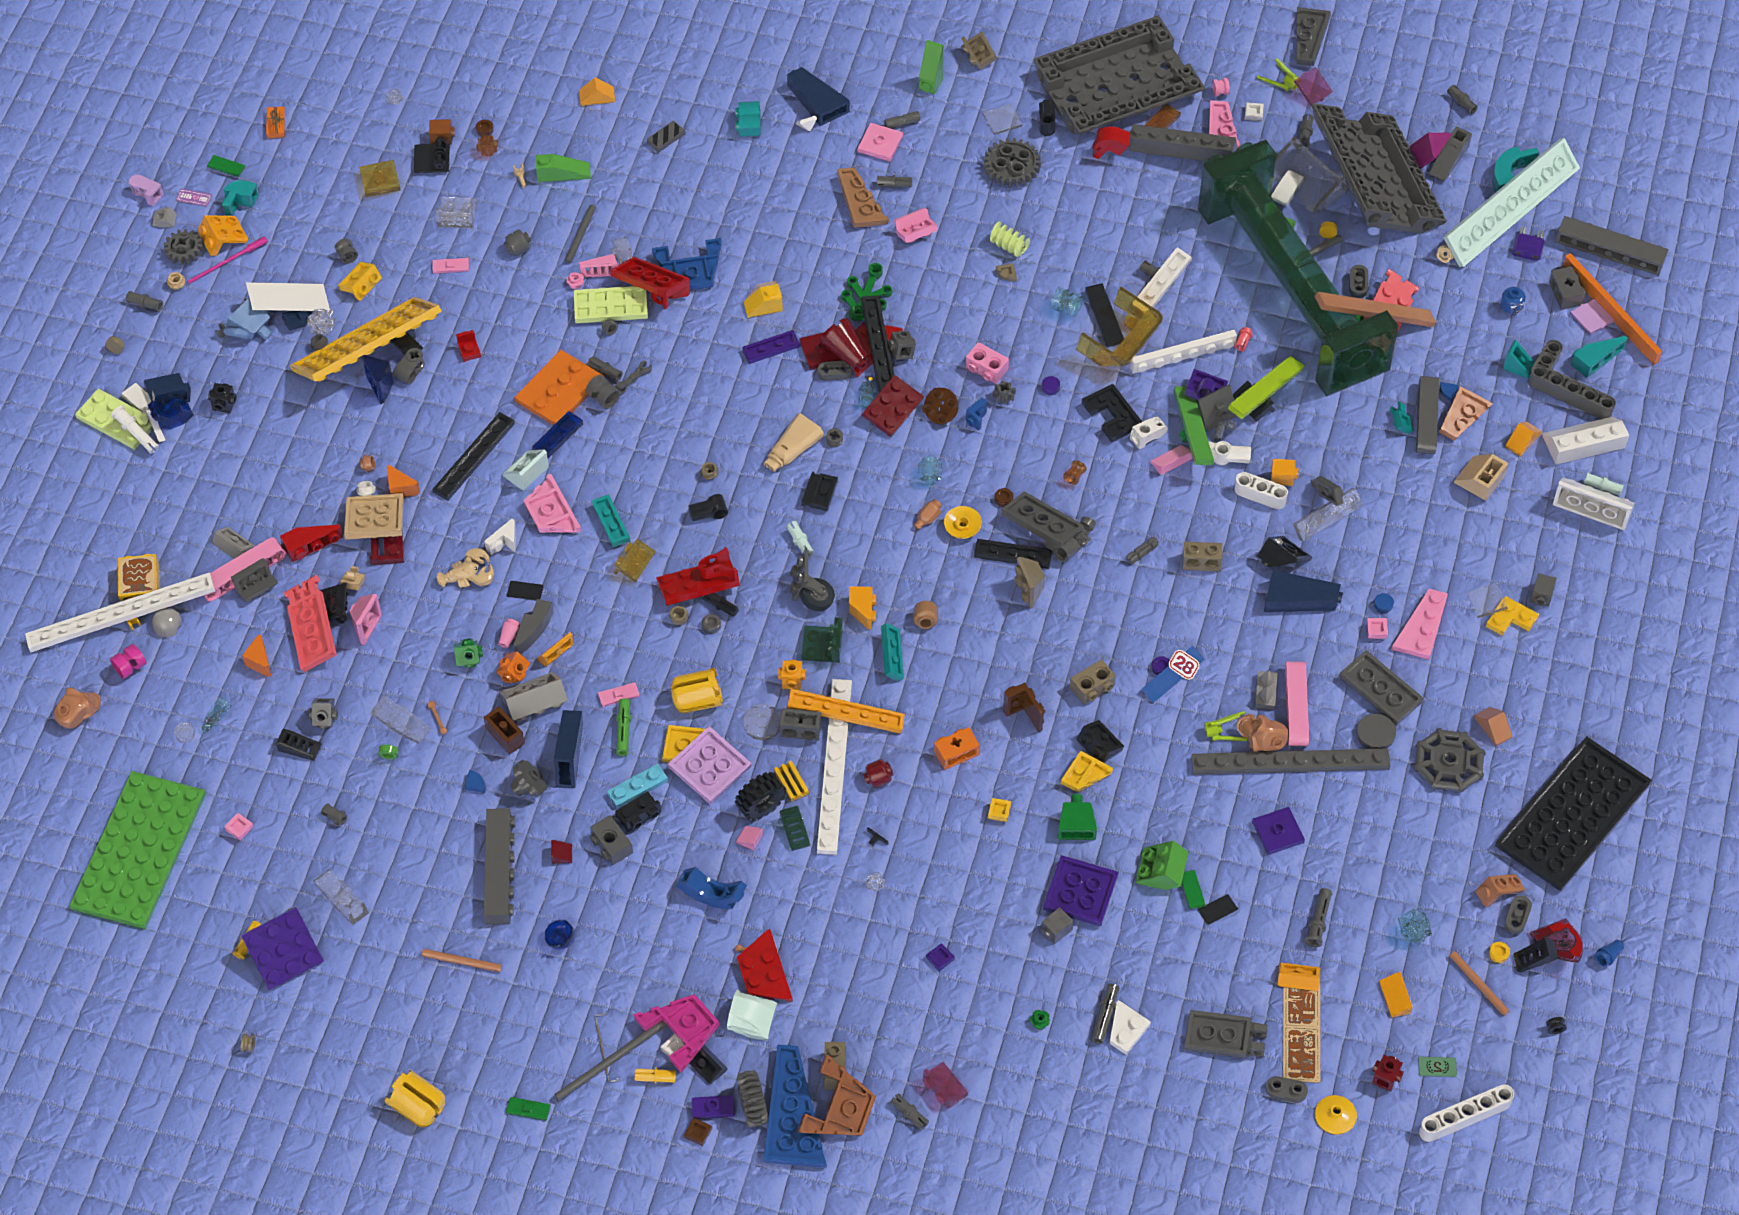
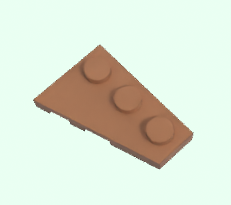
M1460 386L1438 432L1455 441L1493 403Z

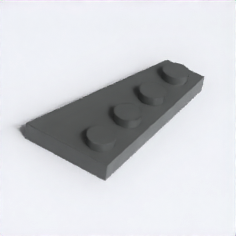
M1297 7V64L1314 66L1331 17V11Z

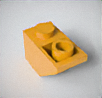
M849 586V613L867 629H872V622H876V610H872V606H876V594H873L872 587Z

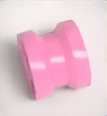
M1227 78L1212 80V90L1215 97H1218L1220 94H1230Z

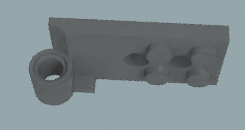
M1024 491L1001 509L1002 516L1046 540L1045 547L1051 549L1059 561L1066 562L1079 551V544L1073 537L1084 529V525Z

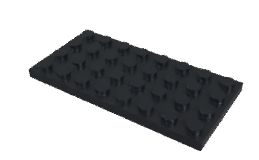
M1586 736L1497 840L1495 847L1559 891H1562L1652 783V779Z

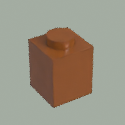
M451 119L430 120L429 137L431 144H435V140L438 137H442L445 143L452 144V137H455V126H452Z

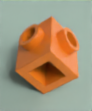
M518 651L507 653L500 660L496 673L506 683L520 682L525 678V672L530 662Z

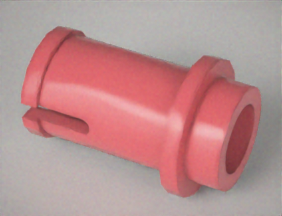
M1243 327L1239 330V337L1234 345L1238 351H1245L1249 339L1253 337L1250 328Z

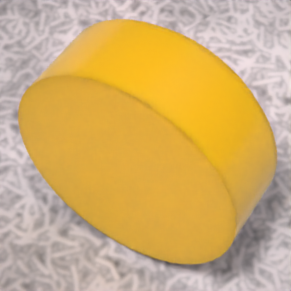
M1330 221L1323 222L1319 229L1320 235L1327 239L1335 237L1338 231L1337 225Z
M1503 942L1493 943L1489 949L1491 960L1496 963L1507 961L1510 955L1508 945Z

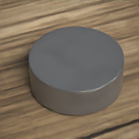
M715 614L706 615L702 619L703 630L709 634L717 633L721 629V619Z

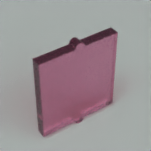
M1316 67L1308 72H1304L1302 76L1294 81L1310 106L1318 101H1323L1324 97L1333 92Z

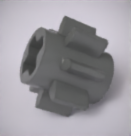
M1001 381L998 385L995 384L993 397H997V403L1007 404L1010 400L1014 401L1016 388H1011V382Z

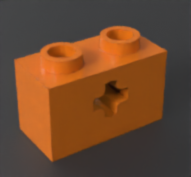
M970 727L959 729L947 737H940L934 742V753L944 770L980 755V744Z

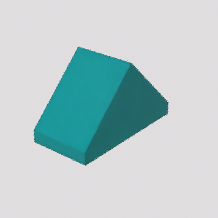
M1514 340L1506 355L1503 369L1528 379L1535 362L1518 341Z

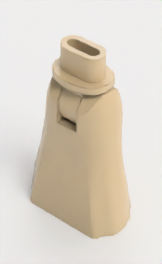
M801 413L796 414L781 438L773 446L764 465L775 472L778 468L790 464L802 452L824 437L821 427Z

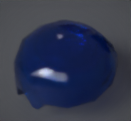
M556 920L550 923L545 930V941L555 950H564L570 947L575 938L574 928L566 920Z

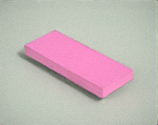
M469 258L433 260V274L469 271Z
M635 682L598 692L602 707L616 704L619 699L626 698L630 700L640 697Z

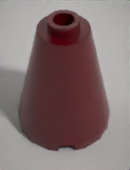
M847 318L839 320L841 324L838 326L833 324L821 336L823 341H820V343L852 368L862 369L868 364V356L850 320Z

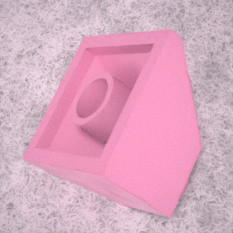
M376 594L360 597L350 609L353 625L362 645L366 644L382 616Z

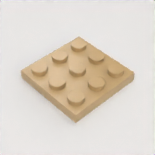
M403 493L347 497L345 540L402 536Z

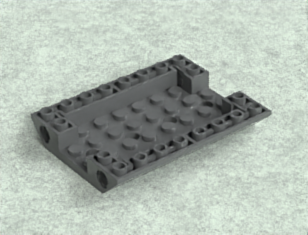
M1159 15L1034 58L1040 84L1050 101L1054 102V107L1070 134L1079 135L1205 90V86L1191 64L1184 65L1173 49L1174 38ZM1166 66V67H1168L1169 69H1168V70H1165V69H1163V68H1161V67ZM1135 77V78H1137L1138 80L1134 81V80H1132V79H1130V78ZM1104 88V89H1106L1107 91L1103 92V91H1100L1099 89ZM1073 99V100H1075V102H1074V103H1071V102H1069V101H1067V100Z
M1316 103L1311 105L1314 119L1367 226L1424 233L1447 222L1443 211L1437 203L1436 197L1430 189V185L1427 183L1422 170L1416 162V158L1413 156L1402 131L1396 123V119L1392 115L1366 112L1359 121L1346 119L1340 107Z

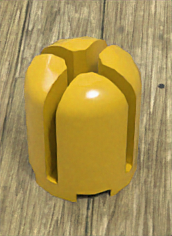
M711 668L683 674L672 679L670 684L672 700L675 708L680 713L685 714L722 706L721 688H719L718 680L715 679L718 676L716 669Z
M409 1069L407 1075L402 1073L392 1085L394 1089L390 1099L385 1098L387 1105L418 1127L423 1128L431 1125L436 1120L435 1115L439 1116L445 1106V1095L443 1092L411 1069Z

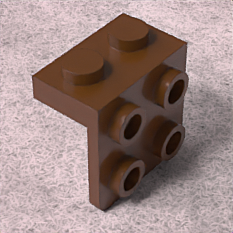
M1025 682L1018 686L1009 687L1004 692L1003 712L1006 717L1024 709L1037 731L1043 730L1045 710L1043 705L1036 701L1033 689L1028 688Z

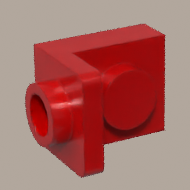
M474 330L464 331L456 335L463 362L481 357Z

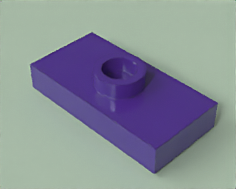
M733 1095L692 1098V1116L696 1119L735 1117Z

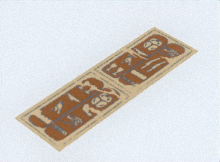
M1320 982L1318 991L1283 987V1078L1320 1083Z

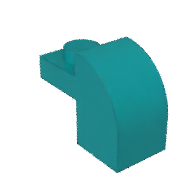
M237 180L229 183L223 189L225 198L222 202V208H224L225 216H233L239 204L253 207L259 196L257 183Z

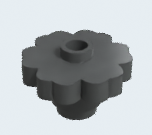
M521 760L513 766V774L516 777L512 780L510 787L516 795H526L529 792L532 796L538 797L547 790V784L542 779L543 775L529 761Z

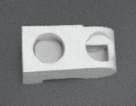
M1153 417L1133 426L1130 439L1140 450L1145 447L1146 443L1161 438L1168 428L1159 417Z

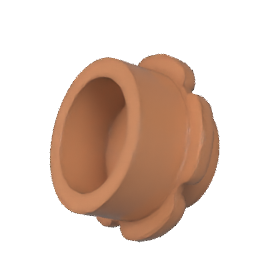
M365 454L363 459L360 460L362 470L368 473L371 470H375L376 465L372 455L368 456Z

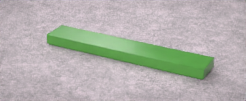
M1174 386V396L1194 465H1213L1214 458L1197 401L1184 395L1187 387Z

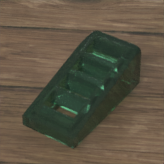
M794 806L780 810V820L791 851L810 846L799 807ZM798 822V824L788 827V825ZM801 830V832L791 834V832ZM804 838L803 840L793 842V839Z

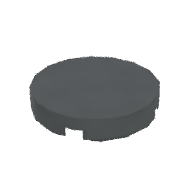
M1382 714L1366 715L1357 726V737L1359 742L1368 749H1386L1394 742L1396 727L1390 718Z

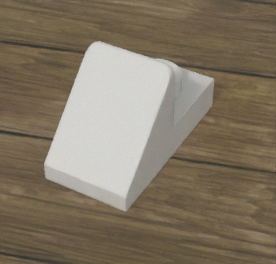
M510 519L484 541L488 554L492 556L495 552L500 551L504 545L513 552H516L515 520Z

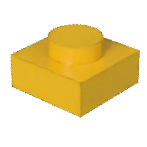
M992 798L988 819L1008 822L1011 801Z

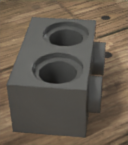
M782 708L780 737L819 741L822 725L821 712Z

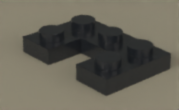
M1114 384L1082 398L1081 403L1091 416L1108 409L1114 419L1101 426L1102 431L1111 442L1131 433L1132 427L1142 422Z

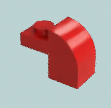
M1113 126L1099 129L1096 140L1092 145V157L1099 159L1107 150L1120 156L1129 147L1130 132Z

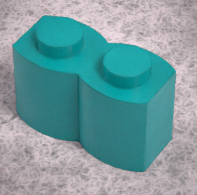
M760 101L739 102V107L735 108L736 118H739V121H735L736 131H739L740 137L761 136Z

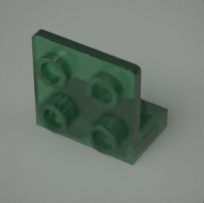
M835 617L834 625L831 624L830 627L804 626L801 659L840 663L843 618Z

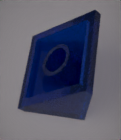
M363 355L362 360L366 378L379 403L383 404L394 384L390 362Z

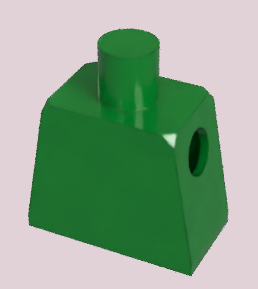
M1081 794L1071 795V802L1063 803L1058 840H1096L1097 826L1092 804L1090 802H1083Z

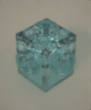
M1412 909L1398 918L1401 935L1405 940L1421 943L1425 941V938L1432 935L1430 921L1424 912Z

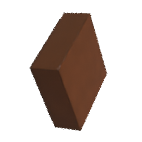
M693 1118L684 1134V1138L703 1146L712 1130V1125Z

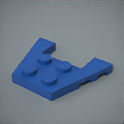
M721 238L705 240L707 255L670 260L668 246L652 248V254L660 267L690 278V290L713 287L722 240Z

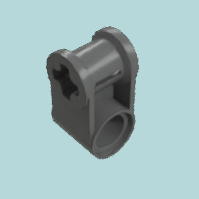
M418 348L409 349L401 361L396 364L393 376L407 384H411L425 366V362L422 359V351Z

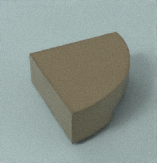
M1013 263L996 266V272L1002 279L1012 282L1017 281Z

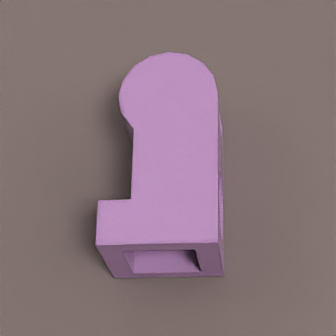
M134 175L129 179L132 193L136 196L145 197L147 204L154 206L164 195L161 184L142 175Z

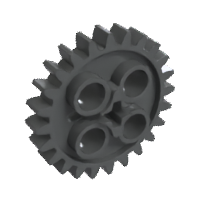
M1006 138V142L1000 139L999 145L994 142L993 147H988V152H985L984 170H986V175H990V180L996 178V184L1001 181L1002 186L1008 183L1010 188L1012 184L1018 187L1019 183L1025 186V181L1031 183L1032 178H1036V173L1040 171L1041 156L1038 155V150H1034V145L1029 147L1028 141L1023 144L1022 139L1019 142H1016V138H1013L1012 141Z

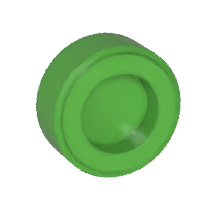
M392 745L379 746L378 755L385 759H395L398 757L399 749Z

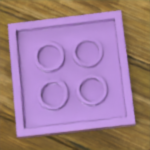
M710 726L668 763V768L710 805L752 766L749 760Z

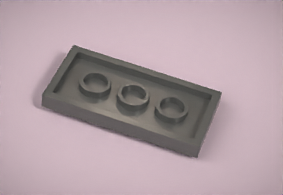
M1367 650L1342 670L1339 675L1343 681L1386 717L1390 718L1396 725L1422 704L1424 700L1420 694Z

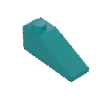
M1621 336L1586 344L1581 349L1578 348L1574 351L1571 365L1588 378L1624 350L1628 338Z

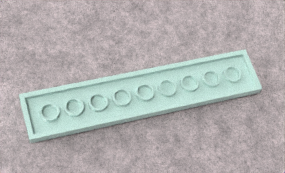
M1565 138L1556 141L1443 237L1459 267L1467 265L1580 169Z

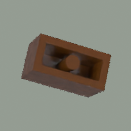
M500 706L483 717L486 730L509 755L525 744L523 731Z

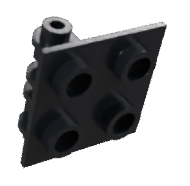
M438 137L435 140V144L414 145V173L449 172L450 143H445L442 137Z
M346 582L320 590L323 592L328 619H336L339 624H343L347 620L345 611L348 608L347 596L349 592L346 589Z

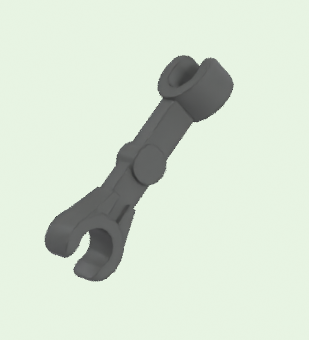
M644 360L640 362L637 370L631 373L627 379L616 383L615 387L620 390V395L624 394L627 387L636 382L640 376L649 374L652 371V365L644 368L647 365V362Z

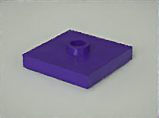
M1289 807L1252 819V824L1267 855L1305 842V838Z

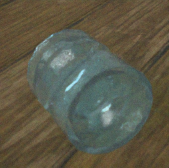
M1058 287L1052 297L1050 308L1059 312L1064 311V314L1075 318L1082 306L1083 296L1074 292L1070 294L1069 290Z

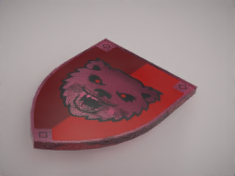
M1566 918L1530 932V935L1536 942L1543 938L1553 940L1556 944L1558 959L1579 963L1583 954V941L1579 933Z

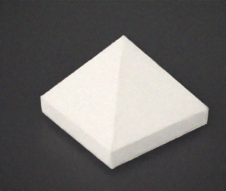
M811 116L797 121L796 124L810 132L817 117Z

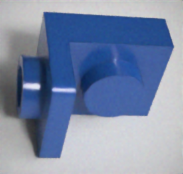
M983 397L966 409V422L978 431L982 425L981 418L987 413V401Z

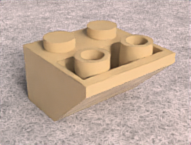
M1493 454L1475 455L1457 476L1454 483L1486 501L1506 476L1509 463Z

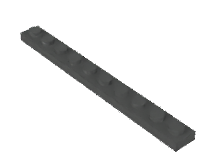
M1388 748L1192 754L1191 756L1193 775L1390 769Z

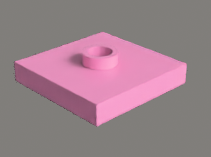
M870 123L858 146V152L891 162L903 138V132Z

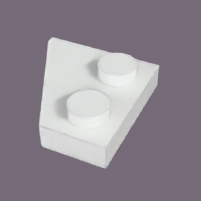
M1118 1000L1110 1044L1127 1055L1149 1028L1151 1021Z

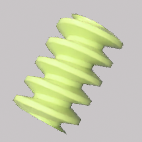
M998 221L992 229L990 242L996 243L1003 250H1008L1015 257L1023 255L1030 245V238L1025 240V235L1019 237L1018 231L1013 234V228L1007 231L1008 226L1005 224L1001 227L1002 223Z

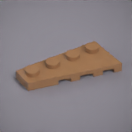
M855 167L837 169L838 180L853 227L887 225L889 222L888 217L883 215L882 208L879 204H876L872 193L866 189L865 182Z

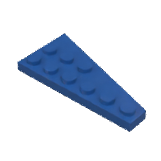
M778 1044L764 1162L827 1168L819 1134L797 1132L803 1114L815 1117L798 1046Z

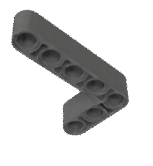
M1557 340L1548 341L1531 369L1528 384L1536 390L1600 419L1611 417L1616 405L1613 397L1553 370L1559 360L1563 346Z

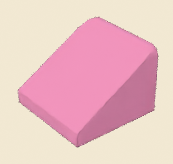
M745 826L736 843L754 851L763 836V829Z

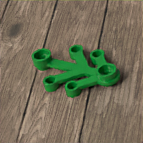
M879 263L869 265V279L864 290L860 287L857 277L850 276L847 279L848 287L853 288L859 299L863 296L879 295V297L887 298L892 295V287L889 285H884L881 289L871 292L876 279H879L883 274V267ZM843 290L841 299L847 302L851 308L849 310L850 318L854 321L864 320L860 300L857 304L852 298V292L850 290ZM880 299V304H883L881 309L884 311L887 307L886 301Z

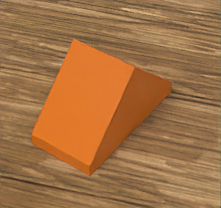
M391 465L387 466L390 494L403 493L404 497L420 493L419 484L416 480Z
M260 634L253 640L242 657L245 666L269 677L271 672L263 638Z

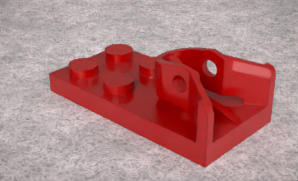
M632 257L611 269V277L651 292V299L657 304L662 305L664 309L668 308V298L675 299L690 295V278L637 257Z
M724 547L723 550L716 554L704 557L696 567L656 577L666 606L740 586L738 571L731 563L727 547Z

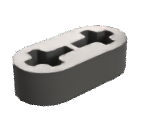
M844 361L823 362L818 366V377L825 381L848 379L852 376L853 372L852 367Z

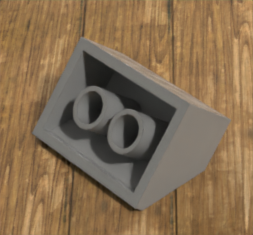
M554 672L499 691L508 715L513 721H522L527 718V715L533 713L535 715L545 712L546 708H557L562 706L563 702L568 701L562 681Z

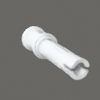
M123 405L117 407L112 412L111 417L122 425L123 430H128L150 454L155 452L150 445L156 450L159 448V445L136 423V418L130 416L125 411Z

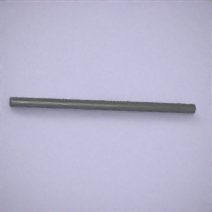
M661 1020L647 1031L641 1033L555 1093L556 1099L560 1101L662 1030L667 1024Z

